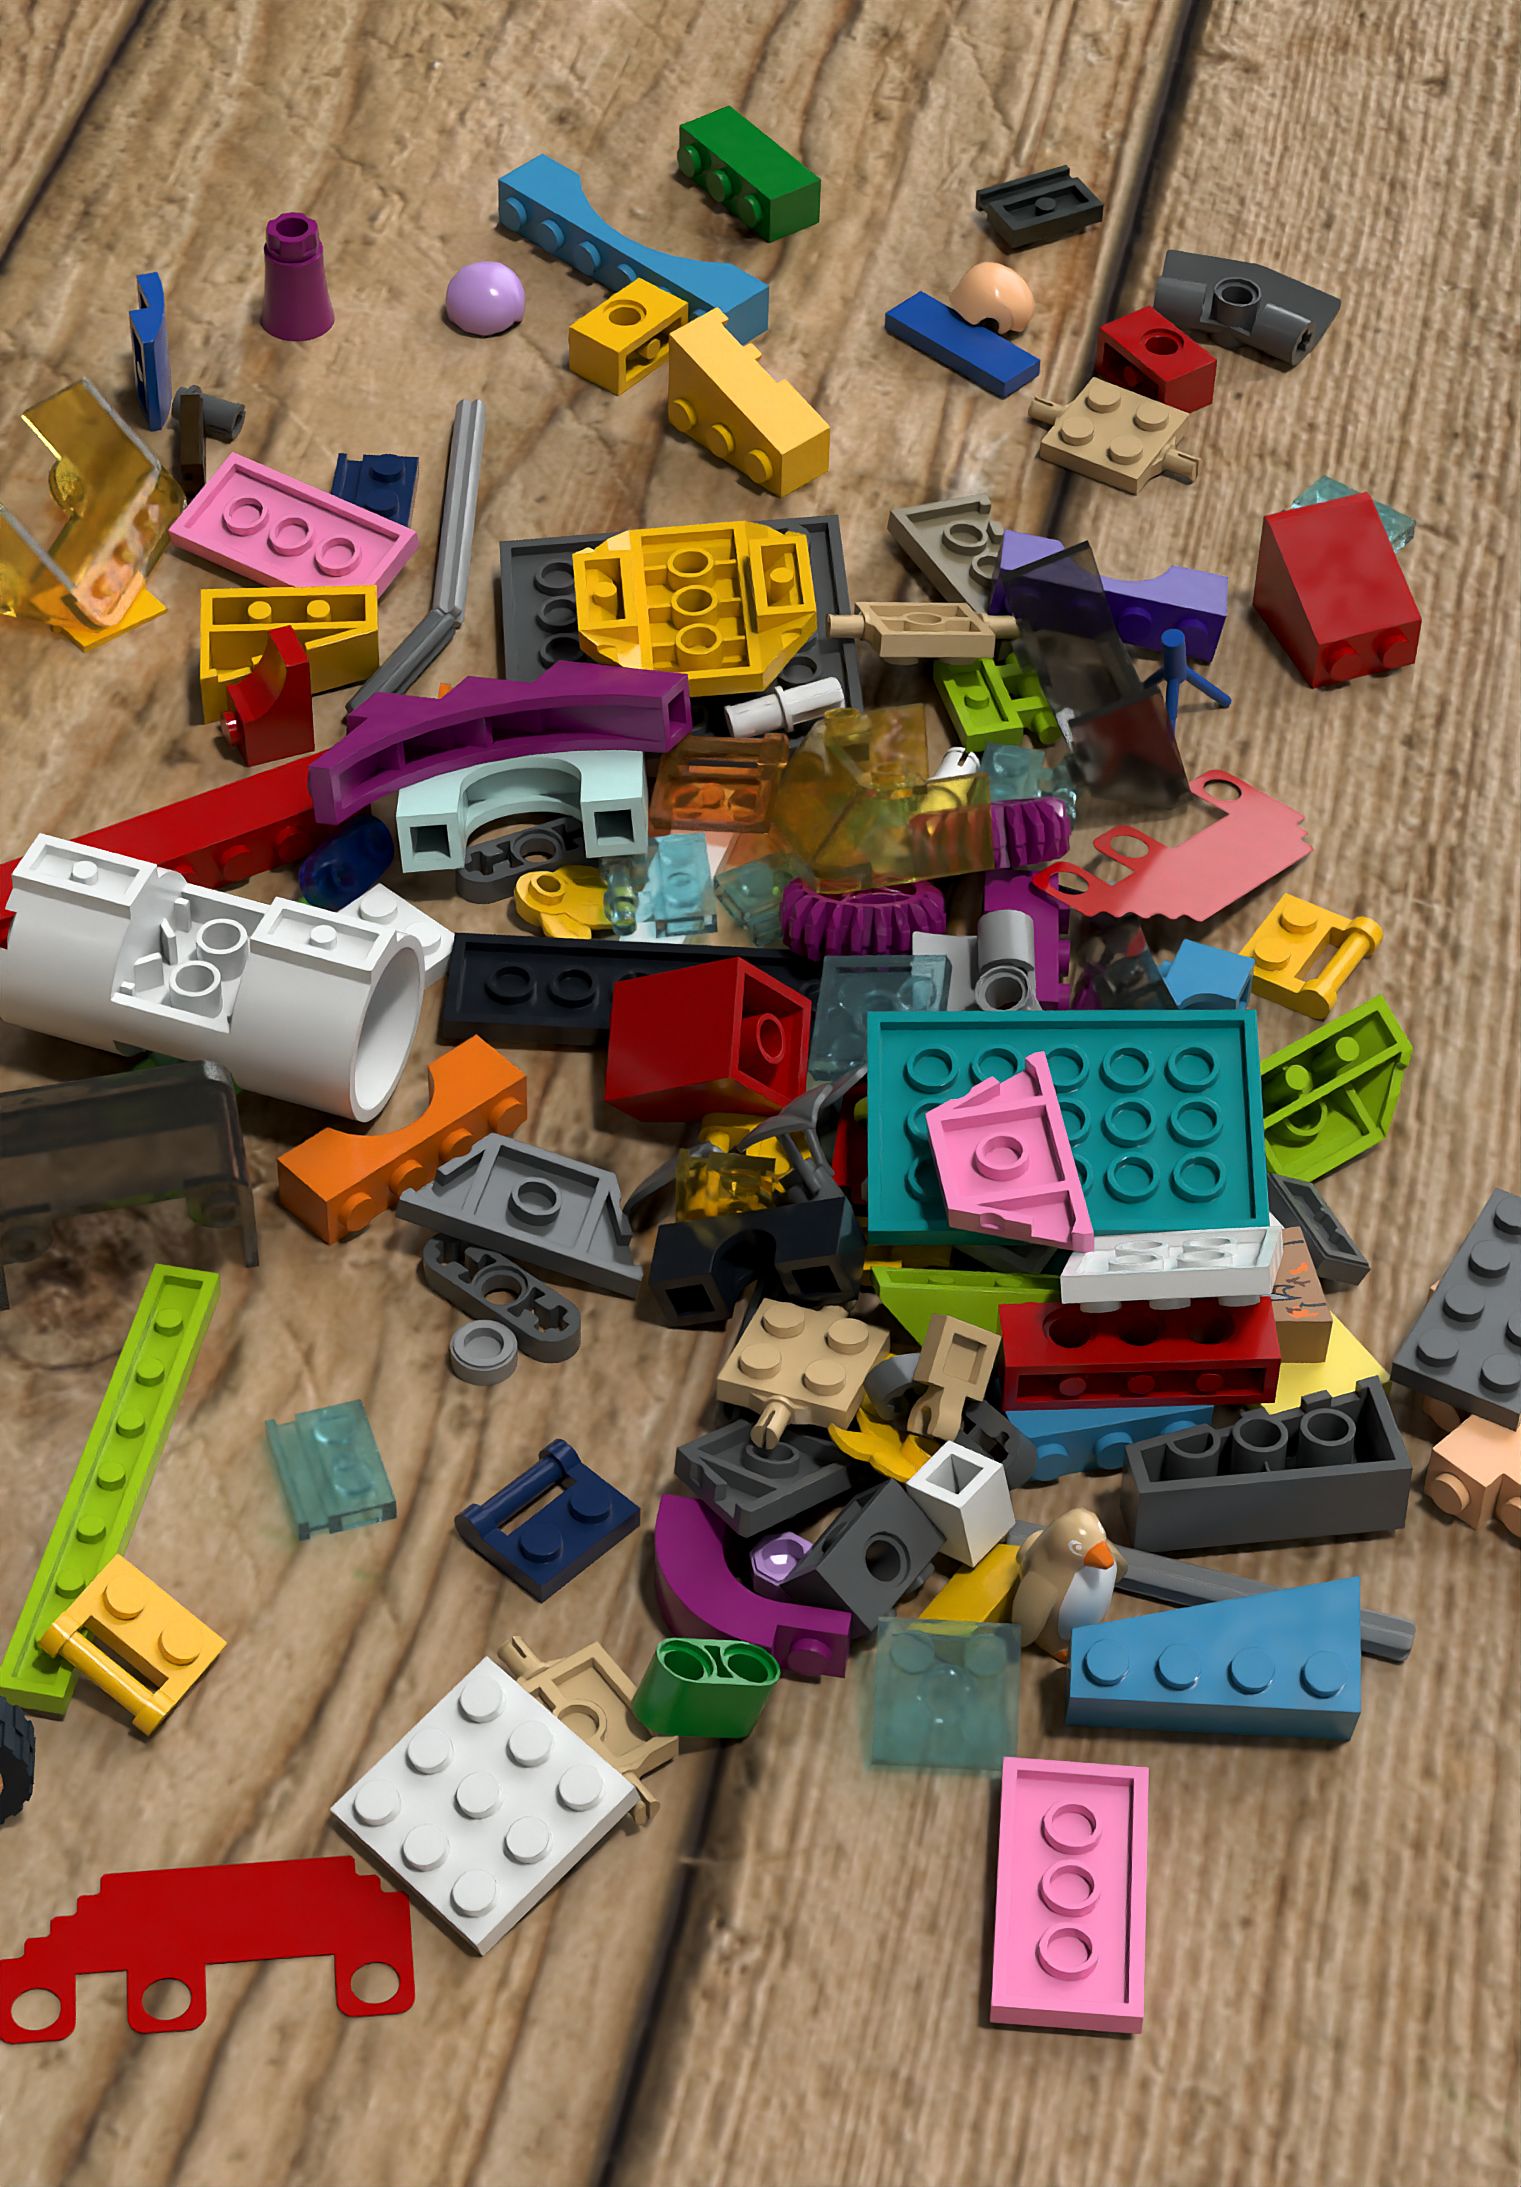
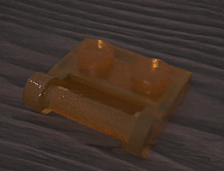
M689 732L670 751L661 755L648 815L654 829L769 834L782 770L787 767L789 761L790 746L788 736L784 733H766L763 739L692 736L691 732ZM691 760L758 763L757 768L686 766Z

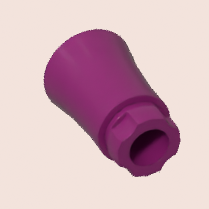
M282 213L278 218L270 220L266 227L264 298L260 322L263 329L273 337L286 341H307L328 332L335 322V315L326 282L323 245L319 238V230L315 220L307 218L303 213Z

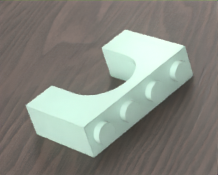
M591 750L527 755L482 763L447 772L401 788L399 790L396 822L403 873L464 868L467 839L476 828L500 817L525 812L561 813L569 816L572 815L583 822L586 858L648 853V783L645 753L643 751Z

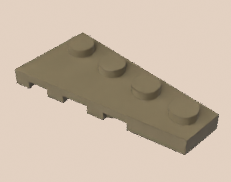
M987 493L891 510L887 530L947 602L967 603L973 611L988 614L992 574L1004 530L1000 521H993L990 516L992 504ZM1022 622L1023 631L1020 640L995 639L994 658L997 661L1006 660L1008 655L1016 651H1021L1026 655L1047 651L1051 634L1049 628Z

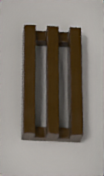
M200 394L180 395L181 473L184 508H187L206 484V430L203 398H200Z

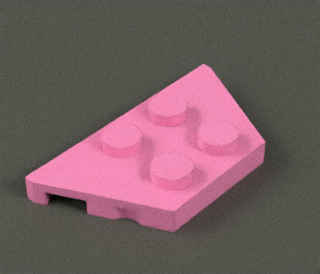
M1044 1051L1035 1052L1026 1057L1025 1070L1000 1083L992 1076L972 1087L970 1092L964 1097L950 1099L925 1113L926 1132L949 1227L1076 1252H1094V1232Z

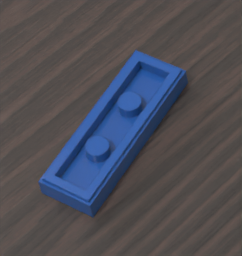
M922 291L885 313L886 330L1002 398L1007 397L1039 376L1040 359L980 324L972 325L968 323L954 309Z

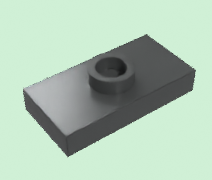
M1267 1173L1269 1211L1285 1229L1300 1226L1317 1276L1358 1286L1371 1270L1369 1263L1311 1182Z

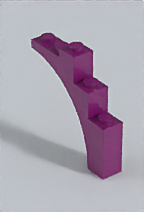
M558 660L532 683L467 676L441 699L376 692L347 715L346 736L308 766L307 789L310 797L313 798L316 823L338 825L366 805L401 788L440 774L482 763L527 755L568 751L629 750L667 753L693 730L688 674Z

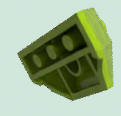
M1382 994L1375 996L1260 1061L1267 1173L1311 1182L1387 1137L1400 1095L1404 1071L1409 1065L1414 1048Z
M870 1266L869 1279L878 1298L922 1347L932 1314L948 1315L996 1334L998 1304L1062 1302L1061 1275ZM996 1358L992 1369H997Z

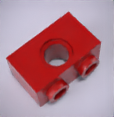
M1150 305L1099 327L1095 371L1109 383L1189 414L1212 404L1217 359Z

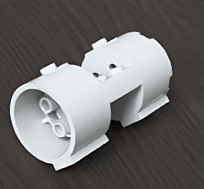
M39 833L11 874L13 889L5 909L16 913L8 930L7 949L0 947V1017L5 1022L127 1057L134 1056L141 1051L146 1052V1050L223 1070L232 1073L235 1083L241 1089L360 1122H368L376 1117L390 1099L409 1057L422 1007L425 961L422 945L416 936L399 932L392 927L280 897H275L272 904L267 905L189 884L180 873L157 867V864Z

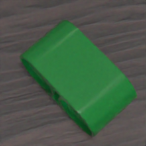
M668 1638L660 1642L631 1701L632 1712L638 1721L648 1729L659 1734L714 1738L746 1737L752 1733L781 1673L779 1664L766 1650L749 1642Z

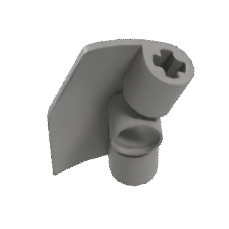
M1016 910L989 912L978 920V936H950L918 931L913 932L914 1011H1043L1036 999L1034 925L1029 915ZM1018 1002V1004L1010 1009L998 1010L999 1007L1006 1003Z

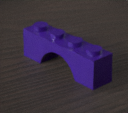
M1004 529L992 574L988 615H1020L1022 622L1157 651H1162V634L1169 629H1178L1185 635L1186 657L1212 662L1227 617L1228 577L1172 565L1165 573L1153 579L1144 581L1117 580L1099 575L1080 565L1067 553L1061 541Z

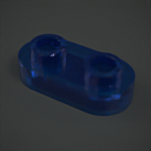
M362 814L343 821L304 860L299 872V884L304 898L311 906L332 912L339 911L362 896L390 866L394 856L393 839L386 825L377 817L369 814Z

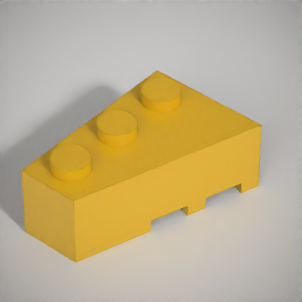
M716 307L669 333L668 422L712 451L714 455L722 458L750 477L755 483L762 485L779 498H783L829 471L830 426L786 379L778 383L774 381L758 363L762 357L759 350L752 343L743 347L724 327L728 322V317Z
M377 585L201 589L200 685L204 724L220 721V713L228 711L226 686L239 683L254 670L264 654L268 630L288 625H291L309 660L311 694L370 678L380 667Z

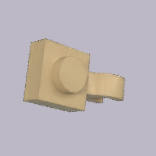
M932 1314L913 1380L929 1385L926 1393L914 1404L908 1418L907 1431L928 1439L937 1437L945 1441L954 1442L960 1429L961 1413L965 1399L983 1402L1002 1336L948 1315Z

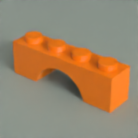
M476 1034L428 1064L429 1107L412 1124L391 1133L373 1136L353 1135L327 1127L278 1157L277 1170L280 1203L329 1246L349 1233L363 1229L374 1217L398 1203L403 1191L409 1187L416 1192L419 1191L423 1186L435 1179L439 1167L454 1157L467 1155L472 1145L493 1132L502 1136L510 1135L523 1122L528 1120L527 1075Z

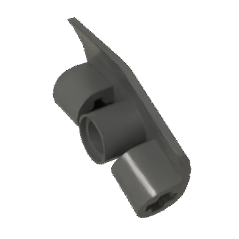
M1168 250L1162 276H1159L1153 309L1177 328L1208 333L1210 340L1218 346L1227 349H1239L1250 346L1293 366H1297L1311 352L1331 325L1340 310L1341 300L1259 264L1178 250Z

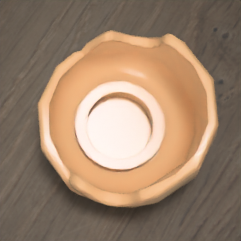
M983 262L974 265L964 274L949 295V300L954 310L968 323L976 325L983 319L993 318L998 322L997 331L999 334H1004L1008 330L1022 332L1034 316L1035 302L1027 283L1013 269L999 263Z

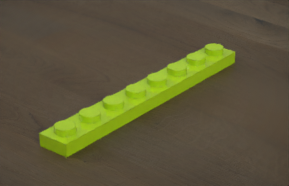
M155 1263L0 1667V1696L5 1697L6 1702L13 1706L17 1705L22 1708L65 1715L81 1672L60 1654L53 1659L38 1647L37 1643L54 1621L70 1607L117 1553L124 1557L221 1294L220 1274ZM84 1626L79 1633L92 1643L95 1634Z

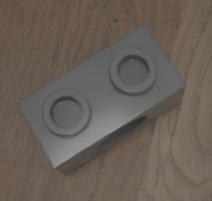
M891 1478L855 1494L779 1586L797 1605L852 1613L850 1640L862 1636L865 1641H869L881 1634L894 1621L897 1612L892 1606L902 1594L911 1593L930 1577L935 1569L930 1560L947 1541V1538L896 1480Z

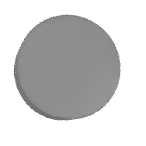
M476 1320L460 1327L451 1339V1367L461 1380L472 1385L491 1386L508 1379L517 1367L516 1336L507 1326L496 1321Z

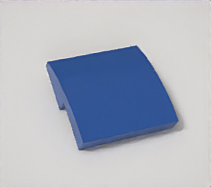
M158 272L136 276L139 309L129 311L137 401L151 432L162 430L167 420L172 400L165 301Z

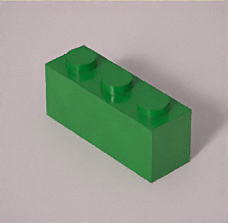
M730 105L679 125V149L677 151L679 169L768 243L819 223L821 179Z

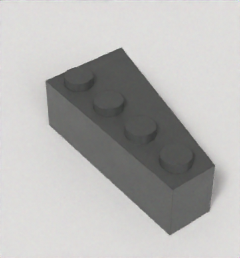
M1376 1375L1356 1381L1355 1391L1332 1397L1327 1390L1301 1396L1300 1407L1269 1415L1266 1409L1261 1407L1240 1413L1239 1420L1235 1425L1218 1430L1204 1423L1125 1445L1120 1509L1132 1549L1147 1553L1404 1529L1413 1467L1379 1376Z

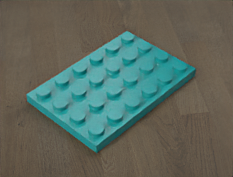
M1257 1010L867 1012L868 1245H1040L949 1227L926 1132L925 1113L950 1099L964 1097L970 1092L972 1087L992 1076L1000 1083L1025 1070L1026 1057L1035 1052L1042 1051L1045 1052L1094 1236L1270 1226Z

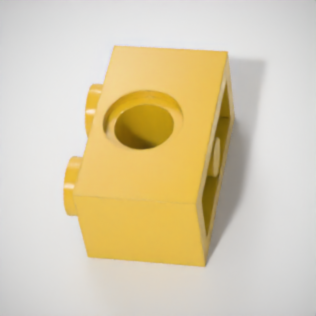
M637 278L569 326V370L620 396L669 360V333L688 323V302L641 278Z

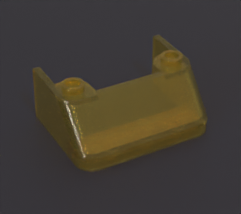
M85 376L26 409L21 415L22 419L58 458L49 471V490L55 503L70 518L46 553L0 502V612L9 616L79 631L99 633L120 622L170 543L171 538L168 530L187 508V500L178 482Z
M922 703L860 712L855 708H836L825 712L824 719L817 721L812 726L760 803L762 829L806 887L817 893L841 894L995 869L989 775L986 771L927 780L930 778L925 706Z

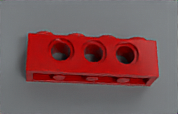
M1260 1296L1259 1303L1238 1307L1219 1305L1218 1298H1190V1306L1170 1310L1152 1309L1149 1307V1300L1121 1301V1309L1103 1313L1083 1312L1080 1310V1303L1026 1302L1022 1304H998L996 1334L1002 1336L996 1354L1002 1411L1275 1403L1281 1353L1271 1296Z

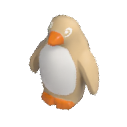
M1084 1508L1072 1509L1058 1517L1045 1530H1039L1030 1535L1022 1543L1016 1554V1562L1020 1565V1584L1013 1601L1012 1636L1020 1647L1028 1646L1035 1641L1040 1648L1065 1664L1072 1628L1106 1622L1105 1615L1110 1608L1114 1584L1118 1583L1128 1571L1127 1561L1111 1541L1106 1538V1532L1095 1513Z

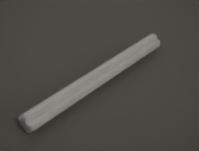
M463 399L456 405L432 607L433 610L439 609L444 615L450 613L455 619L454 628L460 626L464 621L486 422V406L479 399L473 402Z
M1016 1520V1524L1008 1532L1005 1544L1021 1546L1030 1535L1039 1530H1045L1047 1527ZM1113 1544L1128 1563L1126 1575L1118 1583H1115L1114 1587L1191 1607L1288 1589ZM1360 1607L1361 1651L1400 1661L1407 1660L1415 1637V1623L1409 1619Z

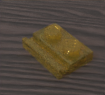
M680 1148L676 1166L675 1223L773 1208L776 1158L711 1151L708 1158L691 1157L690 1149Z

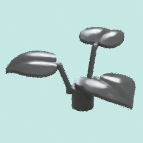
M867 1062L851 1069L832 1083H825L796 1097L780 1111L778 1116L770 1117L759 1124L736 1146L738 1151L742 1153L753 1144L775 1136L794 1166L778 1179L784 1188L783 1192L776 1190L720 1148L712 1145L710 1140L674 1156L662 1164L634 1190L622 1210L627 1215L629 1223L645 1196L675 1179L685 1170L710 1162L721 1164L771 1200L775 1207L845 1196L832 1178L835 1172L826 1161L815 1128L828 1105L840 1098L850 1088L868 1083ZM799 1130L803 1131L812 1159L810 1157L805 1160L803 1159L788 1133Z

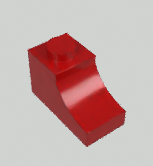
M291 625L268 630L267 645L261 660L254 670L242 681L226 686L228 711L220 713V723L224 739L228 747L237 745L247 768L315 751L309 660Z

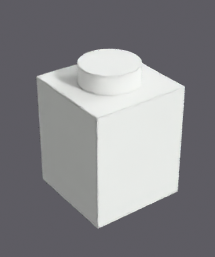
M949 1440L906 1483L908 1495L947 1538V1541L938 1551L971 1567H974L1016 1524L1003 1464Z

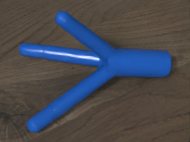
M1169 629L1162 634L1163 666L1139 685L1140 691L1147 693L1164 680L1167 682L1163 737L1166 740H1171L1175 736L1179 684L1185 680L1224 707L1229 706L1232 701L1227 694L1187 666L1185 635L1178 629Z

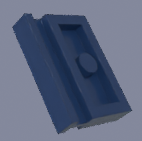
M339 453L331 495L411 529L419 480V457L397 456L394 454H363L362 461L347 460L346 453Z

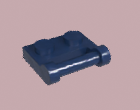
M555 1439L539 1452L538 1462L481 1506L473 1503L454 1518L455 1527L459 1535L470 1547L541 1604L640 1526L641 1508L584 1465L573 1447L562 1439ZM555 1482L565 1489L562 1494L508 1536L497 1528Z

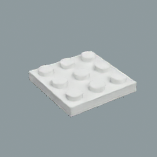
M1282 1226L1094 1236V1252L1082 1253L1073 1251L1060 1276L1062 1304L1080 1303V1310L1088 1313L1115 1311L1122 1308L1121 1301L1149 1300V1307L1158 1310L1184 1308L1191 1305L1190 1298L1218 1297L1219 1305L1230 1307L1257 1304L1260 1302V1295L1272 1293L1283 1255Z
M486 1656L330 1808V1811L348 1832L477 1952L484 1956L641 1798L633 1784Z

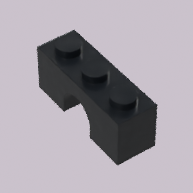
M846 1196L663 1224L658 1227L648 1284L670 1328L732 1319L735 1302L740 1292L751 1282L767 1275H779L792 1303L799 1307L806 1308L859 1300L867 1241Z

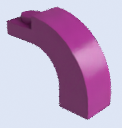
M662 1494L655 1525L654 1585L660 1612L674 1637L749 1642L770 1653L779 1664L780 1669L793 1670L806 1676L826 1675L845 1678L850 1651L852 1613L773 1601L751 1592L735 1579L726 1564L730 1548V1526L701 1499Z

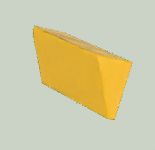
M996 1544L974 1567L964 1563L907 1630L905 1639L965 1672L1012 1615L1013 1601L1020 1584V1565L1016 1562V1554L1020 1546Z

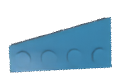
M1360 1576L1072 1628L1066 1655L1064 1725L1351 1740L1361 1714Z

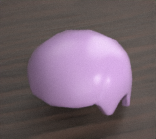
M480 261L463 266L450 280L447 288L446 310L448 319L456 323L465 332L482 336L504 331L514 322H521L525 312V291L521 280L513 270L497 262Z

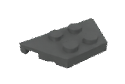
M493 1132L472 1145L467 1155L454 1157L439 1167L434 1181L417 1192L409 1187L402 1192L395 1213L396 1218L633 1298L637 1296L644 1275L642 1266L634 1265L629 1247L632 1231L628 1217L619 1205L622 1196L615 1173Z
M753 1413L677 1447L674 1474L736 1533L746 1538L783 1520L791 1519L796 1514L825 1500L832 1499L837 1494L880 1474L872 1468L869 1462L854 1459L843 1453L831 1440L828 1429L814 1424L787 1425L775 1448L766 1449V1441L763 1447L760 1448L754 1444L750 1436L752 1428L761 1416L758 1413Z

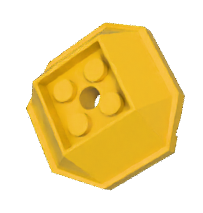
M748 521L635 529L607 539L594 550L588 547L572 554L580 649L601 665L688 674L690 697L768 691L782 669L817 630V611L807 537L805 534L792 531L782 534L769 526Z

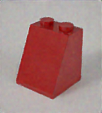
M1368 492L1264 516L1252 605L1312 689L1415 663L1422 618L1373 499Z
M740 957L614 982L612 1010L609 1015L610 1037L607 1069L604 1075V1102L641 1122H701L702 1118L707 1114L715 1112L765 1117L778 1116L780 1111L789 1102L806 1092L812 1001Z

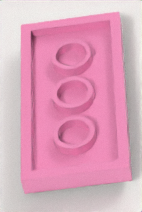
M234 452L227 457L168 530L173 545L269 588L377 585V600L420 546L416 531Z
M1003 1757L990 2022L1141 2034L1144 2018L1148 1767Z

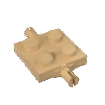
M1093 377L1077 398L1068 405H1059L1041 398L1039 395H1036L1035 400L1032 399L1029 405V418H1034L1053 426L1040 442L1041 459L1137 496L1148 480L1162 471H1171L1189 478L1191 481H1194L1201 471L1203 463L1201 458H1196L1175 449L1176 445L1189 430V413Z
M855 602L854 615L827 614L825 618V634L827 639L860 638L861 641H867L879 657H883L885 662L896 665L918 663V657H940V661L946 664L971 665L975 662V658H994L995 639L1020 640L1023 631L1020 615L988 616L987 613L973 611L967 603Z
M764 1298L717 1377L716 1400L747 1407L761 1415L750 1433L752 1441L760 1448L763 1447L765 1441L766 1449L775 1448L786 1426L790 1424H814L828 1428L832 1422L835 1426L847 1430L867 1394L863 1386L866 1375L879 1363L885 1361L890 1352L891 1329L848 1318L856 1305V1300L827 1304L821 1310L815 1311L799 1307L793 1303Z
M513 1636L512 1644L507 1639L498 1649L497 1655L517 1677L516 1682L635 1786L641 1799L628 1811L633 1817L634 1822L638 1825L646 1823V1816L649 1820L653 1819L659 1812L661 1804L639 1779L643 1774L678 1755L679 1737L659 1734L648 1729L638 1721L631 1707V1701L637 1690L636 1686L597 1641L567 1658L551 1660L545 1663L537 1658L521 1636Z

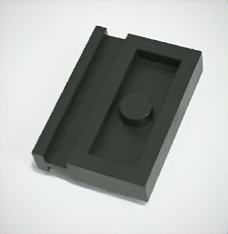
M1063 165L977 190L975 208L979 212L985 211L987 213V221L1014 248L1102 222L1104 204L1078 177L1072 178L1069 175L1070 168L1067 165Z

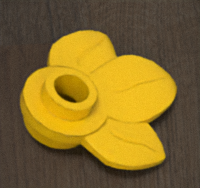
M565 865L554 872H528L518 879L514 889L518 914L528 923L542 927L547 937L591 939V930L625 928L632 914L625 900L609 889L612 877L604 871L591 866Z
M859 1407L856 1412L861 1432L841 1429L832 1422L827 1428L831 1440L843 1453L854 1459L869 1462L874 1470L889 1479L894 1478L904 1486L942 1447V1445L932 1439L914 1433L908 1435L895 1426L873 1416L862 1407Z

